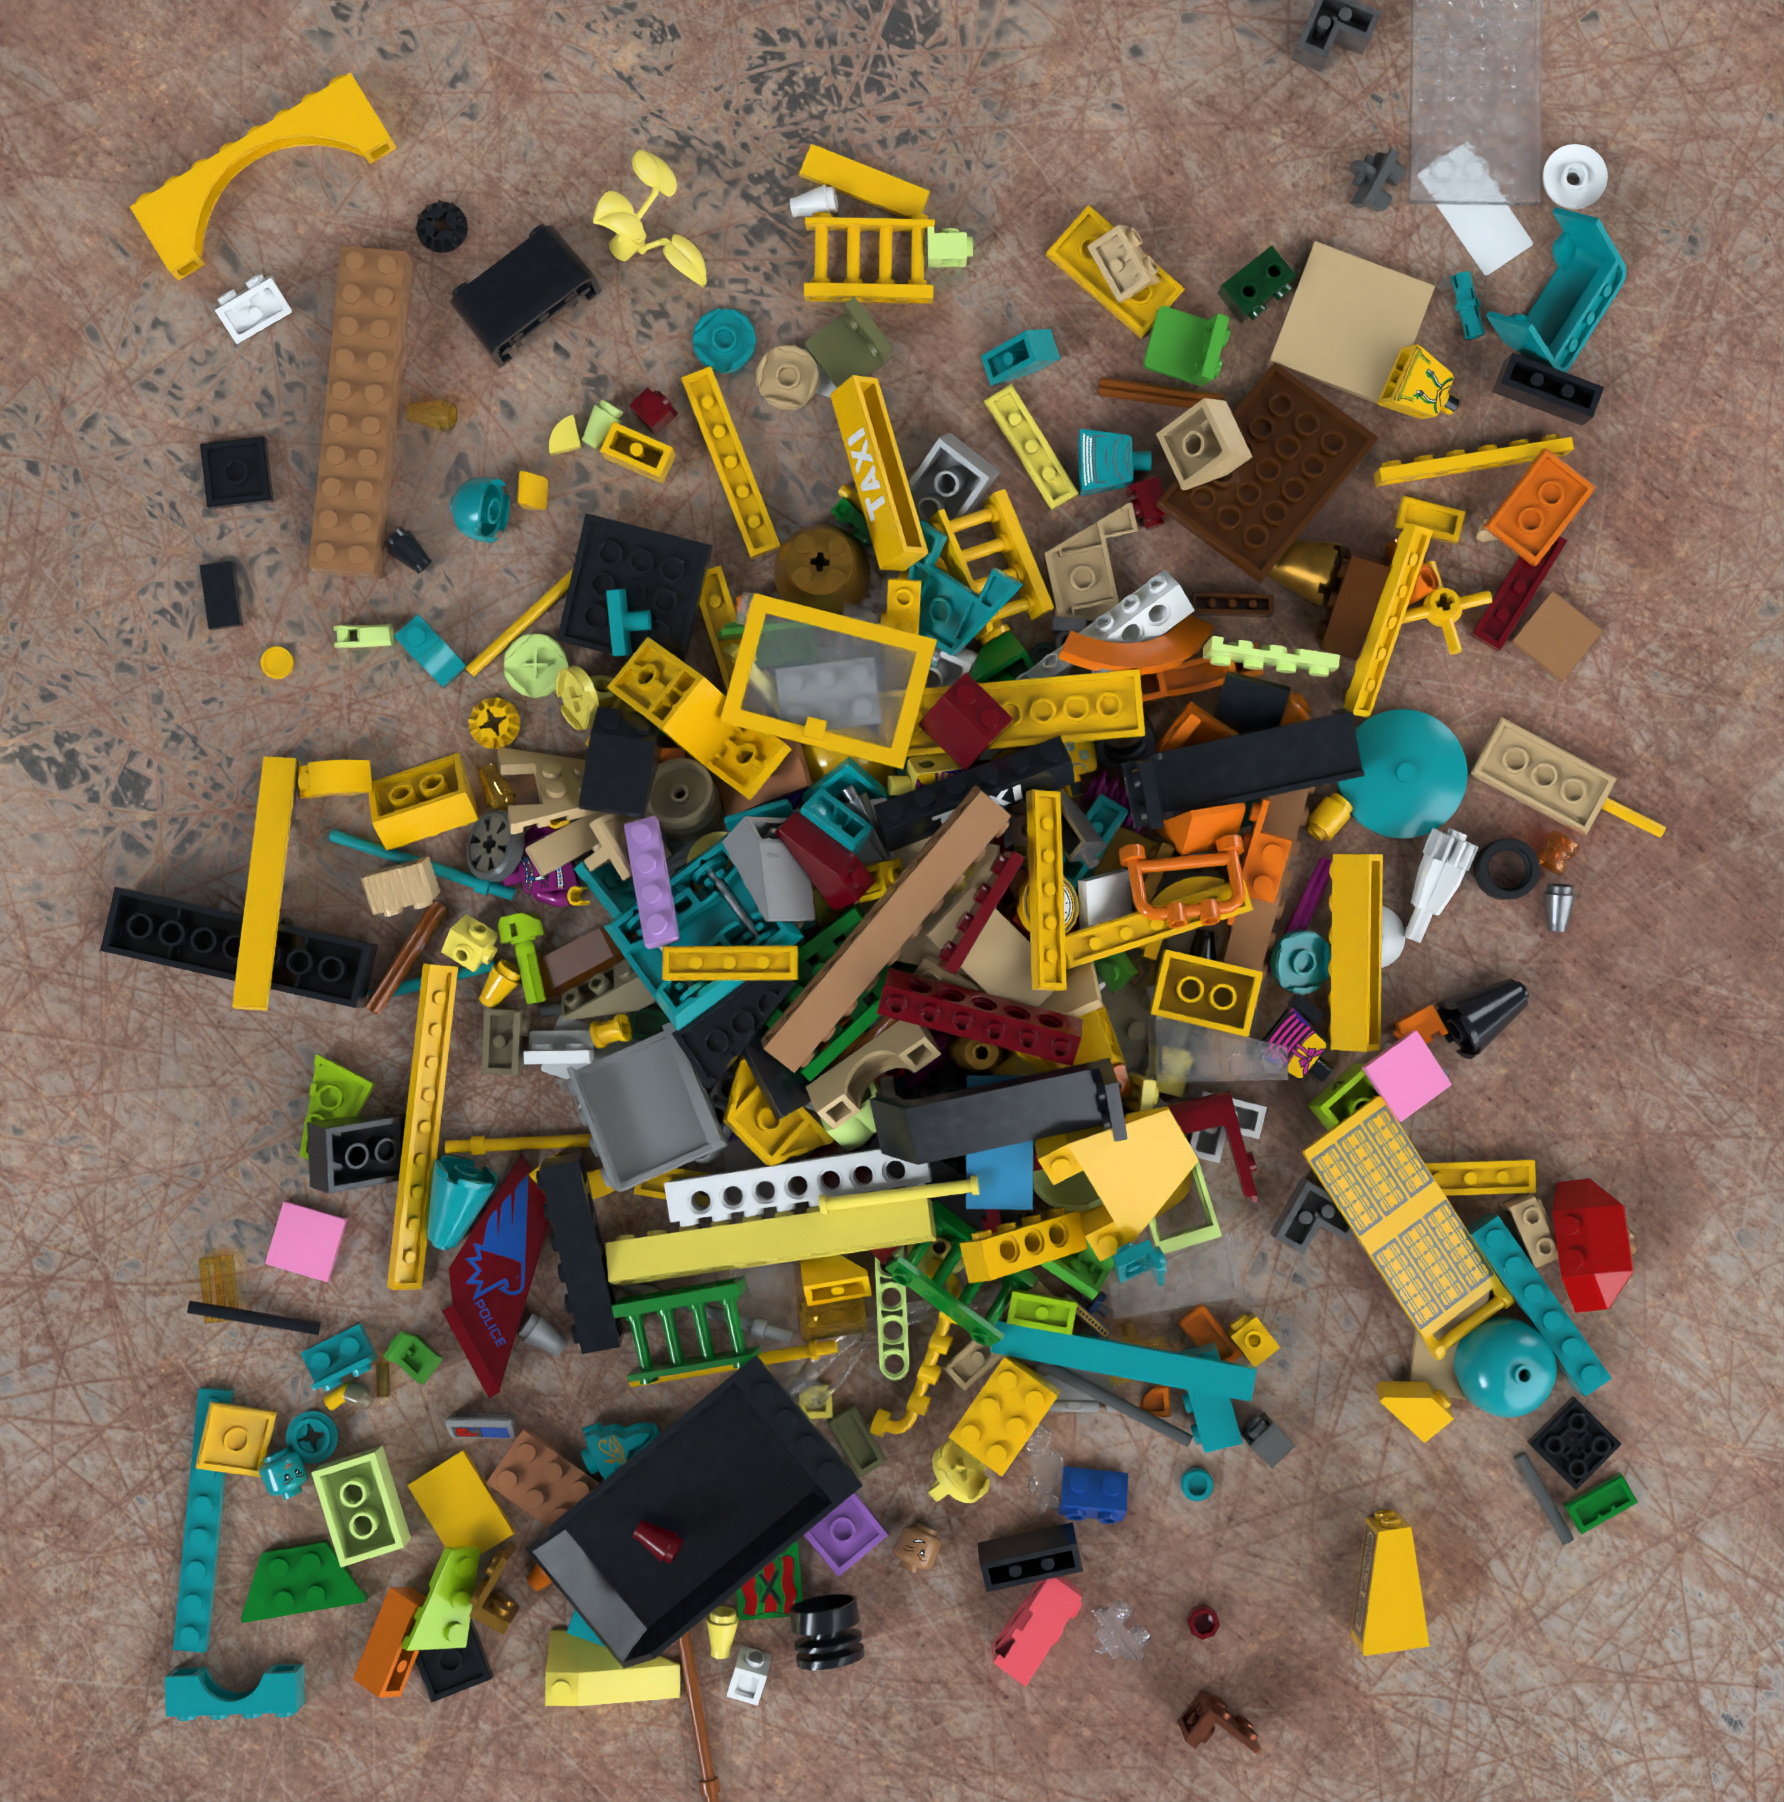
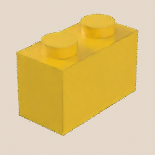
M614 421L600 450L604 459L660 484H664L676 457L673 447Z

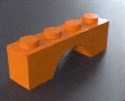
M1257 642L1252 643L1254 649H1258ZM1203 657L1184 661L1181 665L1166 671L1140 675L1142 703L1145 705L1220 688L1223 685L1226 671L1257 679L1264 675L1263 669L1243 668V663L1231 662L1230 666H1216L1210 664L1211 659H1202Z

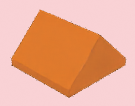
M1245 802L1191 810L1163 821L1164 827L1157 828L1156 831L1172 847H1175L1174 849L1181 856L1217 850L1216 841L1226 835L1239 834L1246 810Z

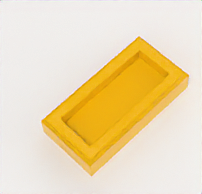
M1402 496L1393 529L1403 531L1406 522L1432 530V539L1457 544L1466 511Z

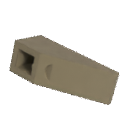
M624 959L615 966L596 974L591 979L561 994L562 1019L567 1021L638 1011L655 1002V999L629 962Z

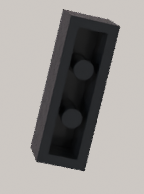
M1512 353L1503 362L1492 392L1583 426L1593 418L1604 387Z
M1073 1522L977 1543L979 1563L987 1592L1083 1572Z

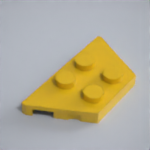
M743 1055L740 1056L722 1121L767 1166L779 1164L789 1158L802 1155L834 1141V1138L825 1131L803 1106L787 1116L776 1120Z

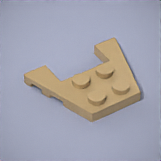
M1127 503L1043 554L1056 617L1079 618L1094 622L1099 616L1119 604L1106 539L1138 532L1132 503Z
M503 747L498 748L497 759L500 775L535 774L540 804L508 806V821L511 834L522 833L523 827L536 824L538 828L549 826L550 820L564 816L569 821L600 813L598 811L579 809L586 760Z

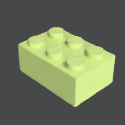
M383 1445L321 1464L311 1472L340 1567L404 1548L411 1540Z

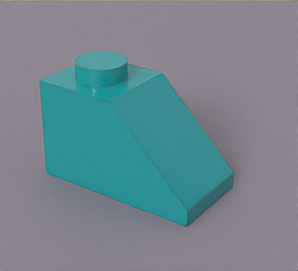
M1051 329L1026 330L981 355V359L990 386H996L1036 373L1059 361L1060 356Z

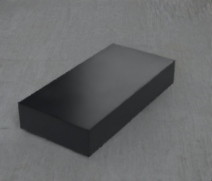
M226 561L199 565L208 629L212 631L243 626L234 562Z

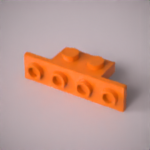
M1264 797L1260 798L1259 802L1254 801L1252 804L1249 820L1253 821L1250 834L1245 832L1242 837L1244 854L1240 866L1249 897L1274 903L1293 841L1287 837L1261 831L1270 803L1269 798ZM1236 916L1226 918V924L1233 926Z

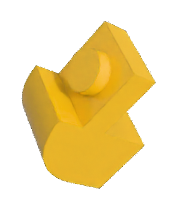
M328 760L309 762L308 765L299 766L298 785L300 799L371 793L370 760Z

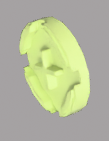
M543 634L521 636L512 642L504 657V673L511 687L522 695L532 698L547 697L556 692V678L559 671L569 667L567 654L561 645L550 636Z

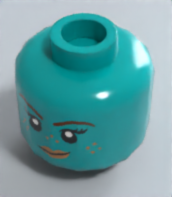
M283 1448L263 1458L264 1464L260 1467L259 1474L269 1495H282L283 1499L286 1500L302 1492L300 1486L307 1481L308 1473L300 1454L296 1451L289 1452L288 1448Z

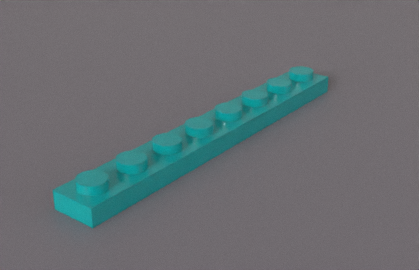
M200 1387L198 1389L173 1650L206 1653L209 1650L226 1473L196 1469L195 1464L210 1401L233 1404L234 1389Z

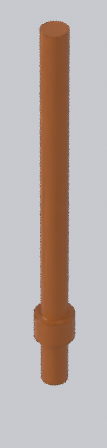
M688 1631L678 1639L702 1778L699 1780L700 1792L702 1796H705L706 1802H719L718 1776H714L690 1631Z

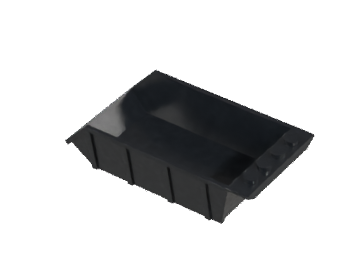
M755 1355L554 1521L526 1550L624 1669L658 1657L860 1489L863 1484L772 1371ZM642 1520L679 1533L678 1537L684 1540L680 1551L671 1564L666 1561L661 1563L638 1540L632 1537Z

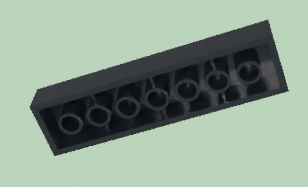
M115 887L100 951L235 981L244 914L133 889ZM278 922L270 989L348 1007L364 1008L378 944Z

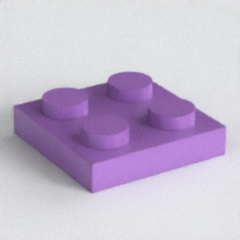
M855 1492L804 1534V1536L839 1577L887 1537L889 1532Z

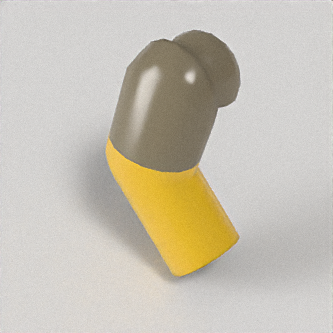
M346 1382L325 1396L323 1400L331 1411L345 1402L358 1405L361 1409H367L373 1404L374 1396L370 1393L368 1387L354 1382Z

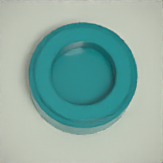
M1188 1468L1180 1478V1488L1183 1494L1191 1501H1203L1213 1491V1479L1204 1468Z

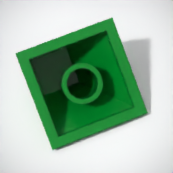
M1009 630L981 647L970 676L977 683L1012 681L1034 666L1025 648Z

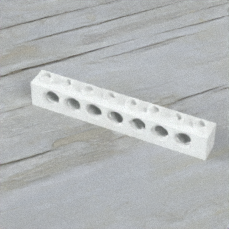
M1163 570L1134 593L1126 596L1115 607L1099 616L1079 634L1116 643L1144 642L1160 637L1195 610L1179 583L1166 570ZM1063 644L1054 652L1046 655L1030 670L1019 675L1016 680L1112 672L1114 670L1100 668L1099 671H1093L1059 659ZM1008 748L986 750L979 759L980 761L991 760L995 753Z
M880 1148L779 1163L773 1166L766 1165L670 1180L664 1183L670 1223L679 1221L680 1227L699 1224V1218L712 1216V1222L732 1219L731 1213L744 1211L745 1217L764 1214L763 1208L776 1206L777 1212L796 1209V1203L806 1201L809 1202V1207L819 1206V1195L826 1194L827 1197L888 1190L903 1186L925 1185V1183L932 1181L930 1162L916 1165L881 1153ZM891 1161H900L904 1165L905 1175L903 1177L893 1178L890 1176L887 1168ZM867 1166L871 1169L873 1174L871 1182L861 1183L857 1180L855 1176L857 1167ZM826 1171H834L839 1175L840 1184L837 1188H829L824 1184L823 1175ZM794 1176H801L807 1181L808 1187L805 1193H797L792 1189L791 1180ZM762 1181H769L774 1185L775 1194L772 1198H765L760 1194L759 1185ZM730 1186H736L742 1191L743 1198L740 1203H733L728 1199L727 1189ZM698 1191H704L709 1195L710 1205L708 1208H701L696 1204L695 1194Z

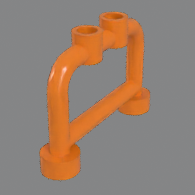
M1226 835L1216 841L1218 853L1150 860L1146 859L1145 847L1141 844H1130L1120 848L1118 851L1120 864L1123 867H1128L1133 901L1138 912L1150 920H1167L1169 928L1177 929L1188 924L1187 918L1200 917L1202 925H1214L1220 922V915L1237 910L1245 899V887L1239 861V855L1244 852L1242 837L1239 835ZM1227 865L1232 896L1226 901L1217 902L1215 899H1206L1198 904L1184 905L1182 902H1174L1165 907H1153L1147 901L1142 873Z

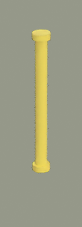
M971 1175L970 1179L834 1197H827L826 1194L819 1195V1208L821 1215L829 1214L830 1210L971 1192L974 1196L980 1195L978 1175Z

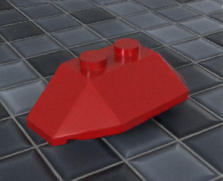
M1591 1178L1557 1182L1552 1216L1561 1279L1575 1313L1609 1310L1634 1273L1625 1205Z

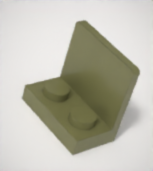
M855 296L844 303L845 312L805 342L807 350L836 388L852 375L868 377L894 357V347Z

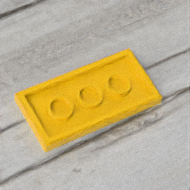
M1088 205L1049 248L1045 256L1142 340L1153 326L1156 311L1162 306L1171 307L1182 295L1185 288L1157 265L1159 272L1156 275L1160 282L1156 285L1147 286L1125 302L1119 303L1087 247L1115 227Z

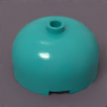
M1493 1316L1492 1319L1486 1320L1460 1340L1454 1357V1375L1457 1376L1460 1388L1464 1393L1463 1396L1473 1406L1497 1417L1514 1418L1533 1412L1546 1401L1556 1381L1557 1362L1549 1343L1534 1326L1509 1316Z

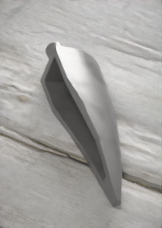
M1062 788L1054 790L1061 792L1062 852L1069 863L1083 860L1086 866L1091 869L1098 865L1099 860L1096 854L1104 850L1106 844L1069 795Z

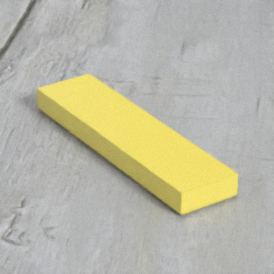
M1010 384L985 399V406L1049 510L1053 511L1076 497L1079 492L1013 385Z

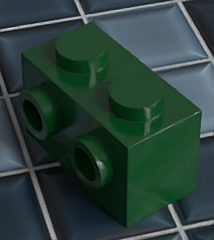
M1272 245L1224 282L1217 294L1240 323H1243L1249 317L1254 321L1268 309L1265 304L1274 297L1277 301L1281 300L1293 289L1291 284L1296 274Z

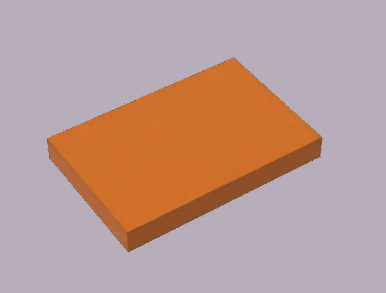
M1543 448L1483 528L1530 565L1537 566L1597 487L1547 448Z

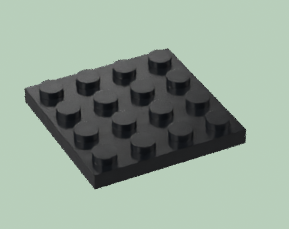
M585 513L557 640L612 654L606 591L626 589L628 612L649 610L652 628L651 630L630 631L632 654L620 657L630 659L645 639L649 637L685 663L713 545Z

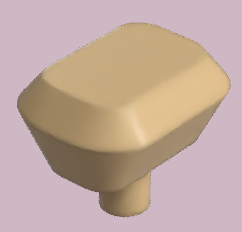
M1488 519L1483 520L1484 525ZM1484 525L1478 528L1476 538L1479 541L1498 540L1483 528Z

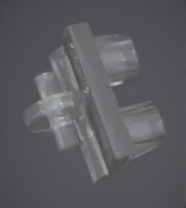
M1118 1599L1108 1606H1098L1092 1611L1102 1626L1094 1631L1099 1639L1094 1646V1650L1098 1655L1108 1652L1112 1659H1116L1122 1654L1125 1660L1133 1658L1135 1662H1138L1145 1656L1141 1650L1151 1640V1636L1140 1624H1136L1129 1631L1124 1627L1122 1623L1133 1614L1125 1600Z

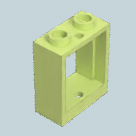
M1199 1161L1191 1170V1174L1206 1223L1161 1236L1154 1216L1148 1223V1228L1154 1248L1159 1246L1163 1254L1222 1237Z

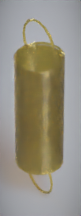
M380 1355V1362L376 1363L377 1398L386 1397L387 1403V1397H390L389 1363L381 1361Z

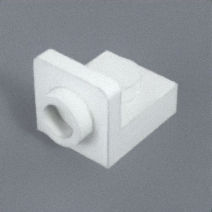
M741 1646L726 1697L758 1706L772 1655L758 1649Z

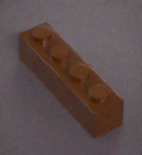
M1192 592L1190 603L1195 611L1190 615L1271 617L1273 615L1274 594Z

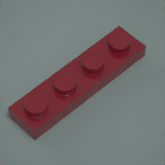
M1559 536L1537 566L1530 565L1518 556L1493 596L1492 603L1488 604L1470 636L1493 650L1500 651L1568 540Z
M1005 851L1004 854L1000 853L995 858L990 867V871L993 872L987 883L982 882L973 895V900L976 902L970 912L965 911L959 918L955 927L958 929L957 934L952 941L948 940L940 950L938 957L941 960L937 965L948 973L957 974L1025 858L1015 851Z

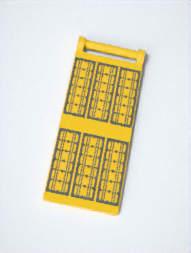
M1375 1096L1303 1149L1302 1154L1420 1334L1427 1350L1437 1361L1446 1356V1351L1488 1318L1500 1309H1507L1514 1304L1513 1297L1498 1279L1381 1096ZM1490 1290L1493 1291L1494 1298L1439 1340L1434 1337L1433 1334Z

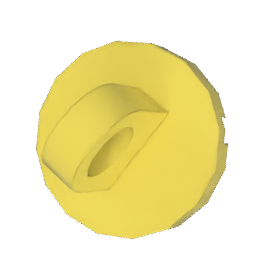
M575 665L559 671L556 678V695L558 698L562 697L564 705L560 706L561 712L576 730L592 728L598 706L607 707L615 702L617 696L607 688L613 678L604 675L589 677L581 667ZM596 689H604L608 692L603 693L597 691Z
M947 1440L934 1451L932 1464L937 1479L929 1487L927 1493L936 1502L950 1494L958 1501L975 1503L988 1492L990 1478H986L984 1471L987 1467L985 1464L952 1440Z

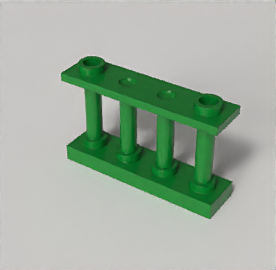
M935 1199L932 1201L936 1235H940L947 1240L951 1248L933 1278L930 1279L916 1268L932 1241L915 1244L906 1259L898 1256L889 1262L885 1269L892 1274L893 1279L897 1283L910 1287L968 1331L975 1342L990 1347L1001 1341L1004 1337V1334L994 1326L1011 1299L1012 1289L1028 1291L1033 1288L1038 1277L1028 1269L997 1278L1001 1281L1003 1287L985 1317L982 1318L971 1310L968 1306L983 1282H967L958 1299L942 1287L962 1256L960 1243L972 1240L971 1234L978 1231Z
M745 1276L619 1298L612 1305L614 1319L625 1317L626 1321H630L639 1366L635 1367L627 1375L628 1382L639 1380L640 1384H650L658 1381L659 1377L732 1364L737 1369L755 1355L758 1356L761 1353L760 1346L746 1348L736 1303L747 1289ZM717 1300L724 1306L733 1347L731 1351L719 1353L714 1352L705 1307L708 1305L707 1302ZM688 1306V1310H692L702 1356L683 1358L673 1313L677 1307ZM656 1311L657 1315L661 1316L670 1361L652 1364L642 1318L645 1317V1313Z

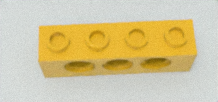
M1064 1207L1053 1208L1045 1211L1046 1217L1041 1218L1040 1214L1021 1218L1022 1224L1018 1226L1016 1222H1009L996 1226L997 1232L992 1233L991 1229L972 1233V1240L960 1243L968 1282L991 1281L1088 1249L1079 1210L1065 1212Z

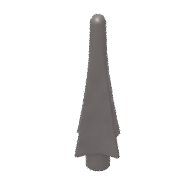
M853 784L843 789L841 792L847 800V803L844 805L874 826L868 840L883 861L891 860L892 857L879 830L867 792L858 795Z

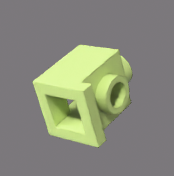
M928 227V268L966 267L967 257H973V237H967V232H960L955 228L942 229L940 233H934V227Z

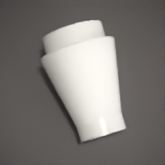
M824 184L797 197L790 198L792 216L812 217V214L816 212H827L830 214L839 212L834 186L826 187Z

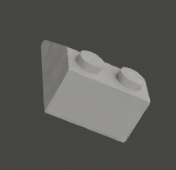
M952 433L938 438L908 482L919 521L927 522L936 512L942 509L945 510L948 520L970 514L983 499L1001 472Z

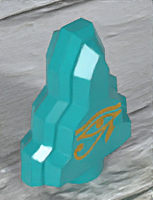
M596 1422L582 1428L588 1447L581 1449V1455L588 1471L591 1474L599 1471L605 1480L656 1438L660 1431L656 1423L637 1422L627 1427L617 1422L606 1426Z

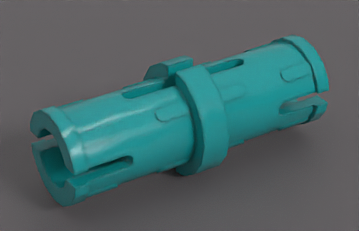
M1471 271L1460 272L1450 277L1457 303L1454 307L1456 313L1460 315L1465 340H1473L1486 334L1479 310L1481 301L1476 297Z

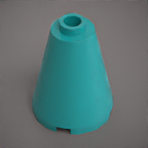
M444 1155L440 1161L438 1159L435 1160L427 1237L432 1241L431 1244L435 1248L450 1250V1248L459 1245L497 1185V1174L489 1167L484 1166L482 1171L474 1167V1160L460 1156Z

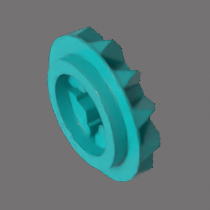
M305 1411L296 1416L289 1424L286 1432V1443L289 1451H296L300 1454L303 1462L319 1463L331 1456L339 1443V1429L335 1426L333 1418L328 1417L321 1411ZM309 1427L313 1428L314 1432L325 1433L317 1440V1446L313 1444L312 1440H301L310 1432Z

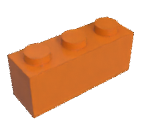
M389 1587L353 1677V1680L378 1698L401 1697L419 1653V1650L406 1651L401 1647L405 1637L410 1636L416 1623L414 1616L418 1607H423L427 1598L412 1587Z

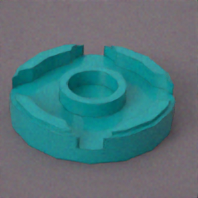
M730 308L712 309L701 316L693 331L692 341L695 355L705 367L711 366L713 372L723 374L737 372L749 363L755 353L757 341L754 327L747 316L738 310Z
M1303 929L1288 932L1278 940L1272 951L1270 966L1273 978L1280 987L1288 992L1302 995L1315 992L1321 987L1319 985L1323 980H1327L1329 977L1328 964L1331 959V947L1316 932Z

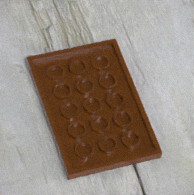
M1275 362L1232 412L1252 458L1230 474L1188 490H1182L1176 479L1156 505L1157 508L1260 584L1372 449L1379 438Z

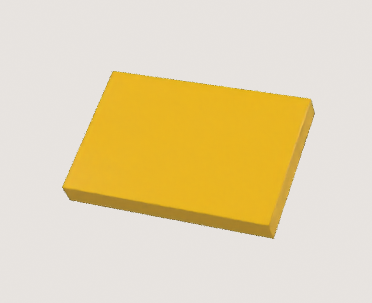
M465 1448L407 1485L445 1547L475 1546L480 1549L481 1555L516 1532Z

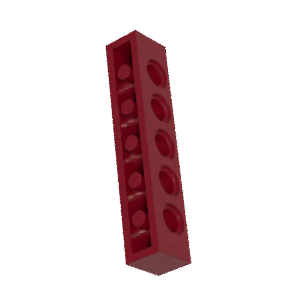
M888 968L876 1013L1070 1066L1074 1064L1082 1038L1083 1019Z

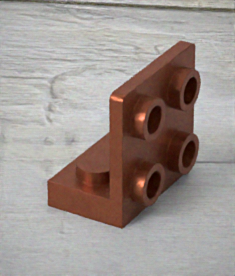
M1200 1690L1177 1720L1185 1742L1194 1749L1201 1742L1204 1744L1211 1738L1215 1731L1214 1725L1217 1723L1258 1755L1262 1750L1257 1741L1259 1736L1252 1729L1254 1727L1253 1724L1240 1713L1236 1716L1232 1715L1226 1709L1228 1705L1214 1693L1208 1696Z

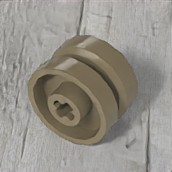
M681 757L668 759L658 765L647 809L651 816H656L659 820L660 829L663 834L670 839L684 842L697 840L708 834L715 827L722 813V799L706 767L696 760Z

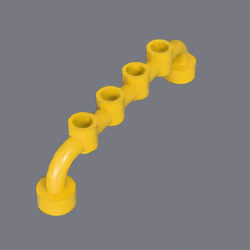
M933 1256L925 1275L932 1279L943 1259ZM951 1272L945 1283L948 1286V1292L958 1299L961 1294L960 1282L957 1276ZM940 1311L936 1328L929 1341L927 1353L919 1369L917 1381L909 1397L903 1418L898 1421L890 1420L892 1413L879 1408L873 1419L870 1433L879 1437H883L885 1432L892 1434L904 1433L912 1428L918 1414L926 1415L931 1397L925 1394L929 1384L936 1386L941 1375L942 1367L936 1364L940 1353L947 1355L951 1347L953 1337L947 1335L951 1323L958 1325Z

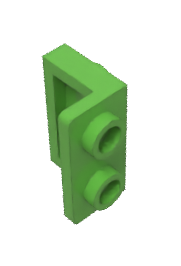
M1087 1239L1088 1249L1040 1264L1050 1273L1056 1275L1091 1300L1099 1293L1108 1274L1114 1267L1113 1255L1100 1262Z

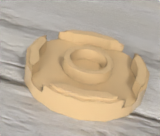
M780 345L775 347V349L769 353L767 352L761 358L756 369V384L760 395L769 405L780 410H796L806 406L815 397L819 388L820 372L816 361L807 350L796 345Z

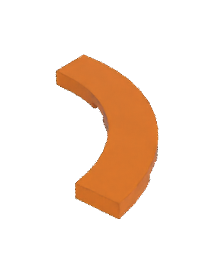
M1188 615L1168 633L1152 640L1136 643L1108 642L1087 637L1071 630L1058 658L1093 671H1099L1100 668L1114 671L1140 669V675L1154 674L1177 667L1187 658L1197 654L1206 643L1214 625Z

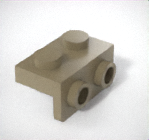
M484 1009L482 1074L520 1076L523 1075V1069L528 1068V1064L524 1065V1051H528L524 1049V1036H529L530 1018L525 1017V1010Z

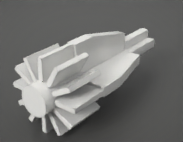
M1432 828L1423 849L1424 856L1418 868L1411 903L1415 906V909L1404 932V937L1421 943L1432 915H1440L1459 887L1465 870L1469 871L1479 847L1465 841L1467 838L1466 834L1451 828L1448 829L1447 833Z

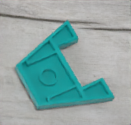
M919 521L929 554L909 568L908 580H922L919 635L936 639V647L950 656L957 655L1023 584L1000 569L992 568L981 594L976 593L935 566L948 536L927 522Z

